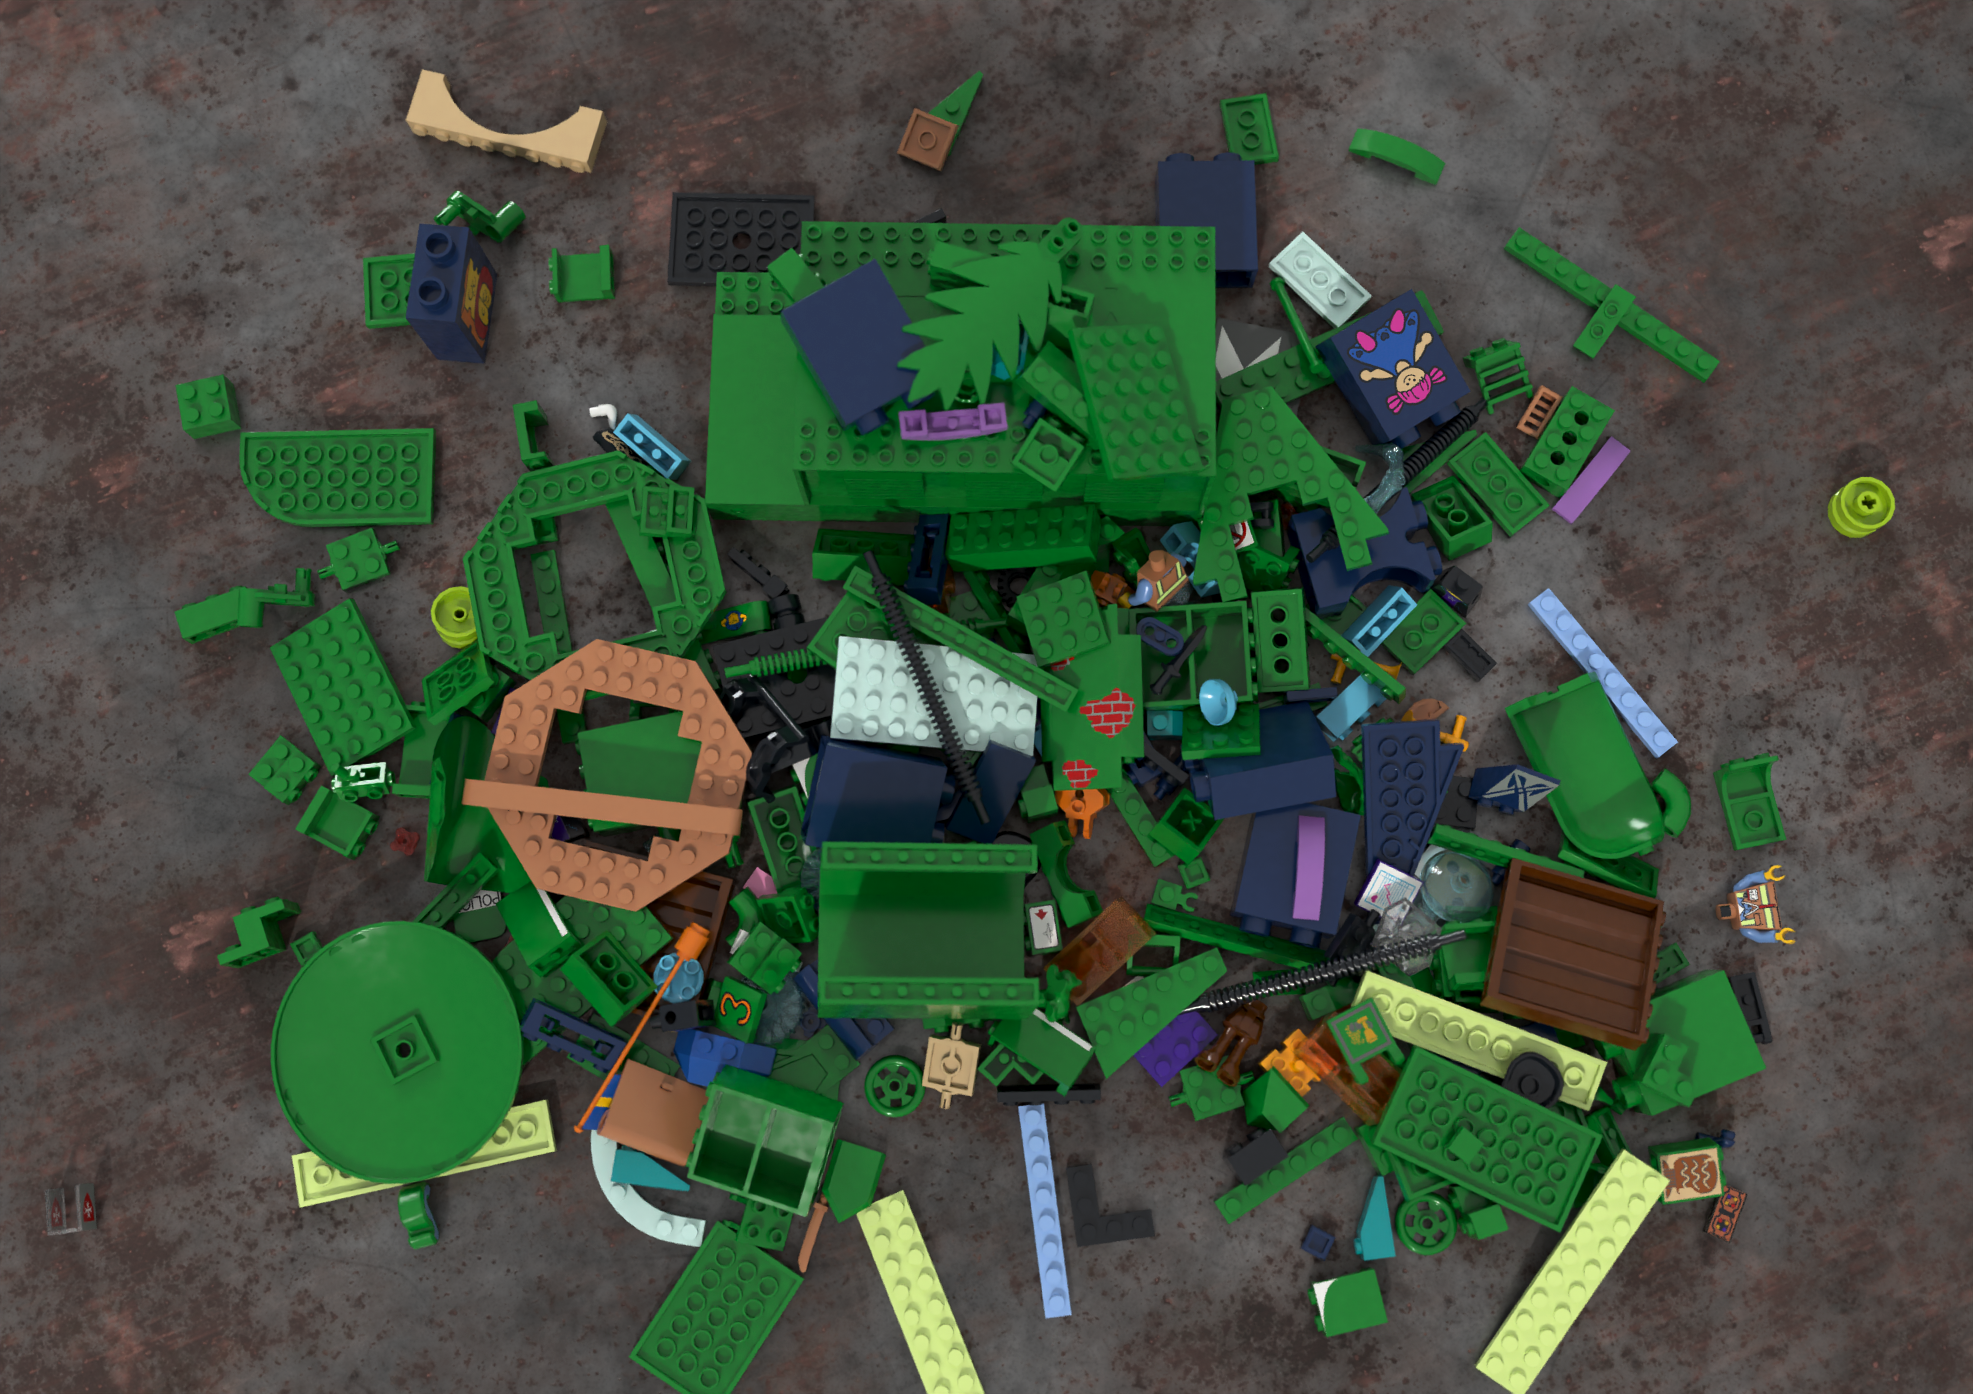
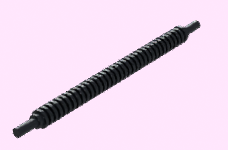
M1482 397L1476 404L1465 406L1459 414L1448 421L1364 496L1363 499L1375 513L1380 510L1402 488L1478 421L1480 412L1487 407V400ZM1335 524L1322 534L1320 543L1306 555L1308 562L1313 563L1325 551L1339 547L1340 543Z
M870 550L863 555L873 576L871 578L873 582L871 586L872 588L878 587V589L874 590V593L881 594L876 598L877 600L883 599L879 605L880 607L886 606L882 609V612H889V614L885 615V618L892 619L887 623L888 625L894 624L890 630L897 631L893 634L894 638L899 636V639L895 640L896 644L902 642V645L898 646L899 650L905 649V651L901 652V655L908 656L903 659L904 662L910 661V664L906 665L907 669L913 667V670H910L909 673L910 675L915 673L916 676L911 678L913 681L916 679L919 681L914 684L915 687L921 686L917 692H924L920 698L927 699L922 703L923 705L929 704V707L925 708L926 712L932 711V713L928 714L929 718L933 716L935 718L931 720V724L936 722L938 724L933 728L934 730L940 729L936 735L943 736L938 739L940 743L945 741V744L941 745L942 749L948 747V750L944 751L945 755L950 753L951 756L947 757V760L954 761L949 764L950 767L956 766L952 772L953 774L959 772L955 778L956 780L962 779L957 783L959 786L964 784V787L960 788L961 792L967 791V793L963 794V797L967 798L968 802H972L981 825L988 823L991 820L981 799L983 796L981 791L983 789L982 787L976 788L980 784L979 780L973 781L977 778V775L971 776V773L975 772L974 768L968 770V767L972 766L971 762L965 763V761L969 760V757L962 756L967 753L966 750L960 751L964 747L963 743L957 745L961 739L960 737L955 739L954 737L959 734L957 731L954 733L951 731L956 729L955 725L949 726L950 723H953L952 719H946L950 716V713H943L948 709L947 707L941 708V705L945 704L944 700L938 701V699L942 698L941 694L938 696L935 694L939 692V688L933 690V687L937 684L936 682L930 683L934 679L933 676H927L932 673L931 670L925 671V668L929 667L928 663L922 665V662L926 661L925 657L920 659L919 656L923 655V652L917 653L916 651L921 647L920 645L914 646L918 642L917 638L911 639L915 636V633H908L913 629L911 626L906 628V625L910 624L909 620L903 621V619L907 618V615L900 614L904 612V608L898 609L902 605L901 601L895 603L899 597L898 595L892 596L896 593L895 589L890 591V588L894 587L893 583L887 584L891 579L885 573H882L873 550Z
M1462 929L1440 936L1438 933L1432 935L1430 932L1427 933L1428 939H1426L1425 934L1420 935L1421 941L1418 936H1415L1414 942L1411 938L1407 939L1408 944H1406L1405 940H1400L1401 946L1398 941L1394 942V948L1389 943L1387 944V950L1385 945H1381V951H1379L1378 947H1374L1373 953L1370 948L1367 949V955L1363 950L1360 951V956L1358 952L1353 953L1354 958L1351 954H1348L1347 960L1345 956H1340V961L1336 957L1333 959L1334 964L1329 959L1327 960V965L1325 961H1321L1320 965L1319 963H1314V968L1311 964L1307 965V969L1305 966H1302L1301 972L1299 968H1295L1294 972L1292 969L1288 970L1287 973L1285 971L1281 972V976L1279 973H1276L1274 977L1269 975L1268 979L1265 976L1261 980L1259 978L1255 979V982L1253 980L1248 981V983L1242 982V986L1239 983L1235 986H1229V989L1224 987L1223 991L1222 989H1217L1216 992L1214 990L1210 991V994L1205 992L1203 996L1199 997V1000L1193 1001L1179 1015L1198 1010L1211 1013L1214 1010H1220V1008L1226 1009V1005L1230 1008L1233 1004L1234 1006L1239 1005V1002L1240 1004H1245L1246 1001L1248 1003L1252 1002V998L1256 1001L1259 998L1264 999L1265 995L1267 998L1271 997V992L1274 996L1278 995V991L1280 994H1283L1284 988L1286 992H1290L1291 988L1293 991L1297 990V985L1302 989L1304 984L1306 987L1311 986V983L1312 985H1317V980L1319 984L1324 983V979L1328 982L1330 981V976L1332 980H1336L1337 975L1340 979L1344 977L1343 972L1347 977L1350 976V971L1352 975L1357 974V970L1359 973H1362L1363 967L1365 971H1370V966L1374 970L1377 969L1376 963L1381 968L1383 967V961L1385 966H1389V960H1391L1392 964H1397L1396 958L1400 963L1403 962L1404 956L1405 960L1408 961L1410 960V954L1412 959L1417 958L1416 953H1418L1419 957H1423V951L1427 956L1430 955V949L1435 954L1444 945L1467 940L1466 932Z

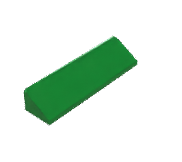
M1608 1105L1584 1116L1589 1129L1603 1135L1596 1150L1601 1164L1610 1167L1622 1148L1632 1154Z

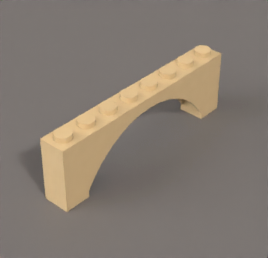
M422 70L406 118V122L415 134L435 136L441 141L453 140L467 147L471 145L479 146L488 152L496 150L510 157L522 156L532 162L543 161L553 167H569L578 173H583L584 171L592 173L607 124L603 111L580 106L579 111L569 119L544 131L524 135L498 133L476 124L457 107L449 92L451 85L444 74Z

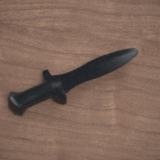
M1202 625L1185 641L1181 653L1176 655L1174 659L1167 664L1161 663L1164 672L1155 683L1150 685V690L1153 694L1162 695L1163 688L1172 677H1182L1179 673L1180 667L1201 642L1207 629L1206 625Z

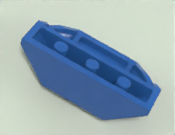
M694 1029L678 1031L673 1050L687 1081L708 1087L710 1081L713 1082L716 1072H721L726 1064L768 1077L771 1075L777 1051L774 1048L745 1043L740 1040Z

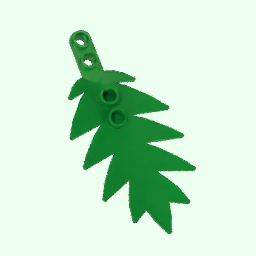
M1073 218L1062 219L1038 244L1029 241L999 244V250L1015 255L976 260L950 269V273L986 287L943 290L925 295L924 298L961 314L926 319L902 327L901 330L903 332L940 341L913 352L897 364L899 368L919 370L912 383L907 399L908 402L926 397L940 389L944 410L947 411L959 392L966 366H968L981 404H984L990 384L993 344L1010 378L1014 379L1016 377L1019 354V319L1035 351L1039 352L1046 328L1049 287L1055 302L1059 303L1061 301L1062 275L1058 262L1083 236V228L1077 220Z

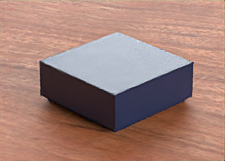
M1311 1225L1300 1248L1325 1261L1336 1237Z

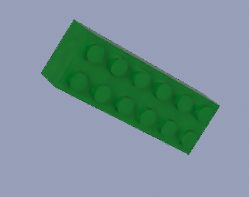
M1094 504L953 514L950 520L945 557L954 572L1097 563L1101 519Z

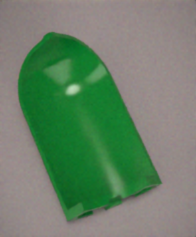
M1596 672L1586 673L1557 686L1558 692L1556 693L1544 691L1505 708L1534 771L1561 780L1560 785L1547 794L1546 797L1564 834L1578 849L1591 856L1603 859L1622 858L1636 852L1642 856L1654 851L1652 845L1661 842L1665 834L1662 812L1653 789Z

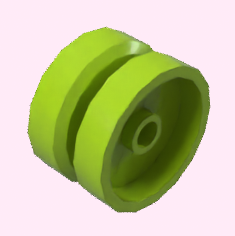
M1860 477L1850 481L1831 497L1828 504V518L1832 526L1840 534L1850 538H1862L1881 528L1892 518L1895 510V498L1890 488L1882 481L1873 477Z
M459 586L449 588L440 593L434 600L431 608L432 622L443 642L451 647L464 649L477 639L469 590L467 587Z

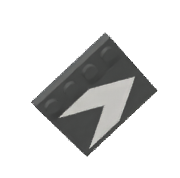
M1217 318L1216 381L1299 345L1300 342L1296 333ZM1300 398L1287 404L1296 416ZM1216 401V414H1220L1221 409Z

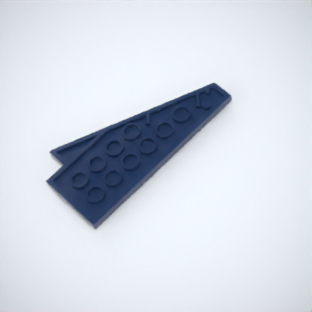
M1438 719L1361 724L1366 879L1377 859L1414 876L1463 752L1464 744H1440V720ZM1379 917L1375 924L1391 925L1393 923Z

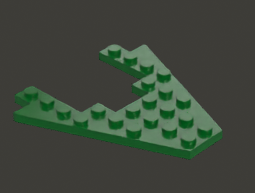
M1272 386L1226 398L1222 401L1216 437V477L1204 510L1193 576L1194 586L1217 580L1222 602H1233L1248 598L1230 526L1254 520L1248 498L1249 495L1297 482L1303 506L1328 499L1347 571L1372 565L1366 540L1389 534L1385 524Z

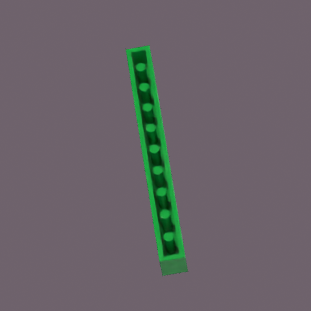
M629 499L605 504L651 609L655 606L676 602L668 563L665 564L662 557L666 553L661 542H655L654 537L639 536L640 519H633ZM700 632L683 659L696 661L716 694L719 695L722 693L720 674L718 670L714 672L710 665L714 660L709 649H703L701 641H704V637Z

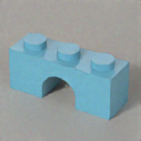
M1192 521L1173 524L1160 539V542L1169 553L1174 552L1184 556L1186 561L1195 570L1201 533ZM1194 571L1188 577L1189 582L1200 597L1220 593L1217 580L1194 586Z

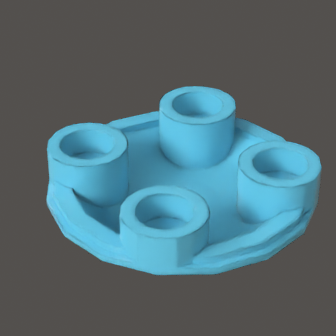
M676 953L663 956L656 966L653 982L658 986L655 990L657 994L680 958ZM693 958L689 962L684 960L662 998L673 1004L692 1000L700 992L704 982V972L700 963Z

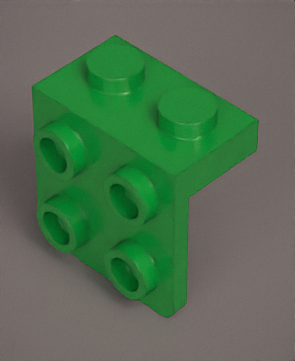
M1134 528L1111 544L1115 550L1113 556L1116 562L1125 569L1122 572L1125 580L1129 585L1133 583L1137 590V572L1149 560L1151 552L1140 530Z
M1291 545L1283 558L1260 546L1242 552L1238 560L1245 587L1252 591L1288 589L1292 581L1289 575L1290 573L1294 574L1300 560L1296 559L1300 549Z

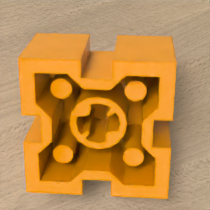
M1299 1028L1294 1029L1280 1042L1283 1047L1280 1052L1276 1049L1271 1050L1257 1063L1265 1073L1274 1066L1301 1097L1311 1089L1307 1084L1311 1079L1314 1082H1319L1334 1068L1320 1052L1313 1054L1308 1049L1312 1043Z

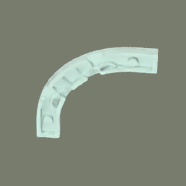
M592 1130L591 1153L595 1173L604 1194L616 1211L634 1227L650 1236L668 1242L701 1247L707 1220L665 1212L645 1201L633 1185L611 1182L616 1149L619 1150V1143L597 1135V1130Z

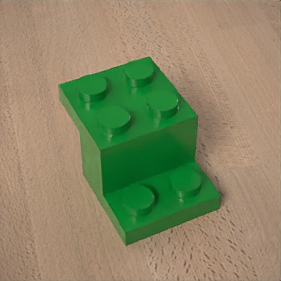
M274 897L264 902L265 905L261 907L251 906L242 909L240 915L233 917L241 945L229 946L225 948V953L217 955L220 965L241 968L285 951L286 947L278 921L301 913L299 904L288 899Z

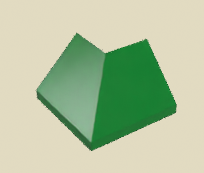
M1274 1066L1242 1091L1247 1125L1271 1129L1279 1133L1310 1106Z

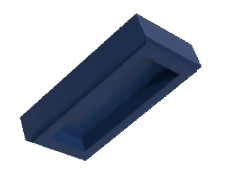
M1337 687L1286 691L1283 695L1284 704L1308 701V703L1333 701L1338 696Z

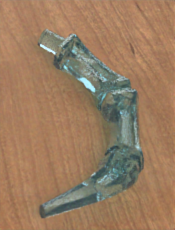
M1394 443L1356 445L1355 447L1357 452L1382 457L1389 465V469L1386 471L1385 476H1383L1379 488L1372 495L1364 498L1376 514L1393 494L1402 490V485L1405 484L1404 454L1398 445Z

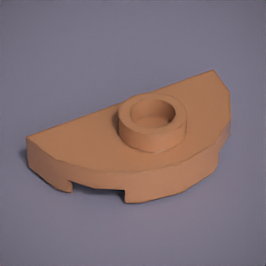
M1431 698L1421 699L1413 703L1408 710H1412L1413 717L1416 720L1436 719L1448 710L1449 707L1442 701Z

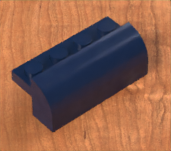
M816 959L812 964L807 965L793 980L818 1011V959ZM823 1018L856 1061L876 1047L883 1038L895 1029L887 1018Z

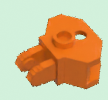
M1095 570L1091 576L1100 607H1105L1107 604H1117V608H1122L1117 600L1126 592L1130 594L1136 593L1125 583V579L1118 574L1113 573L1110 575L1107 572L1103 573Z
M1106 789L1055 791L1057 805L1066 812V818H1069L1068 828L1072 837L1077 835L1078 819L1084 820L1083 837L1086 839L1091 838L1093 819L1097 818L1099 811L1110 804V793Z

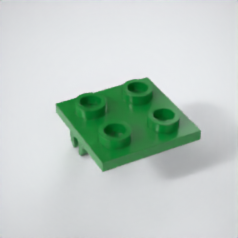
M730 1193L729 1199L746 1205L741 1224L726 1219L722 1221L725 1226L738 1230L735 1241L783 1252L793 1213Z

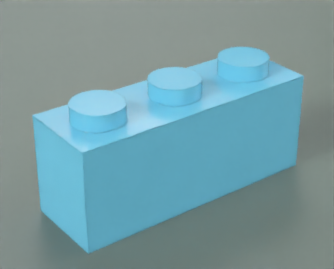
M627 413L613 432L665 478L677 480L691 462L690 459L638 415Z
M1388 585L1341 636L1369 657L1417 604L1402 587Z
M1360 675L1316 716V720L1321 730L1333 742L1338 738L1343 741L1353 731L1350 726L1356 721L1361 724L1371 714L1368 709L1374 704L1379 707L1386 698L1381 694L1380 689L1376 685H1369Z

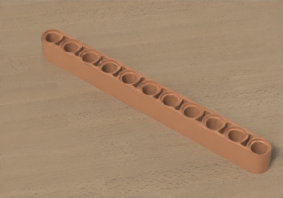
M465 779L462 798L463 805L740 836L743 810L473 779Z

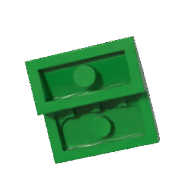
M669 485V488L643 486L639 536H691L694 488Z

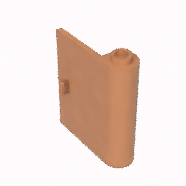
M627 1059L610 1108L604 1112L598 1124L597 1135L684 1167L690 1152L694 1151L695 1144L692 1143L696 1129H700L702 1121L699 1120V1115L703 1105L707 1104L709 1097L705 1096L706 1090Z

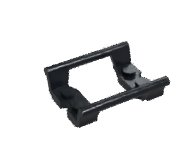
M750 674L747 678L733 679L724 687L719 698L734 723L742 709L744 696H761L786 725L779 730H775L766 739L760 741L746 767L747 786L756 797H763L767 803H772L776 797L766 786L771 777L770 765L778 764L787 747L804 744L808 741L809 737L757 675L751 676Z

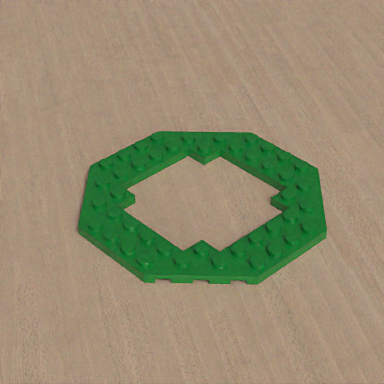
M619 450L523 473L517 480L518 484L512 493L508 494L498 507L495 517L486 524L477 537L478 541L463 557L480 651L529 681L578 651L560 654L554 632L534 637L530 636L514 550L538 544L534 521L624 499H629L632 517L634 520H638L641 517L643 486L669 488V485L681 486L668 478L662 477L644 464L630 459ZM697 494L694 495L691 536L662 537L676 602L652 607L657 631L612 641L613 643L684 658L726 595V587L708 508L705 504V499ZM587 689L584 701L610 694Z

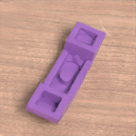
M1004 403L978 405L977 409L926 413L925 410H913L898 413L901 439L951 440L982 436L1007 430Z
M1611 436L1552 510L1572 524L1630 453V450Z
M1298 816V849L1292 918L1318 921L1324 873L1325 818Z

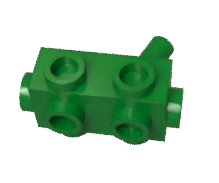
M386 762L350 765L347 767L335 763L331 767V771L335 773V778H332L331 781L332 790L334 793H337L339 799H343L346 802H355L358 797L366 796L371 799H380L383 794H390V787L393 786V783L396 784L395 774L393 771H390Z

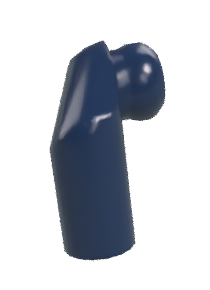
M1725 1129L1721 1130L1720 1137L1697 1132L1695 1139L1709 1137L1720 1145L1721 1148H1728L1735 1144L1734 1138L1736 1134Z

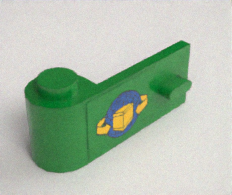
M754 601L714 611L701 631L704 637L701 645L745 634L753 636L773 631L768 602Z

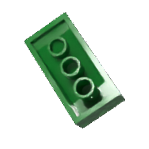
M792 784L771 791L776 797L772 803H767L763 797L747 799L746 803L777 894L782 893L788 888L806 887L807 889L819 885L820 858L816 847L805 845L800 832L805 812L796 786Z

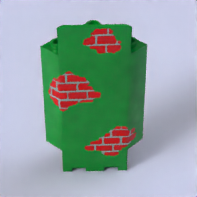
M1107 604L1105 607H1100L1111 644L1041 668L1078 689L1066 712L1041 699L1042 762H1051V767H1053V791L1122 788V765L1135 763L1136 758L1144 757L1141 635H1129L1128 608H1117V604Z

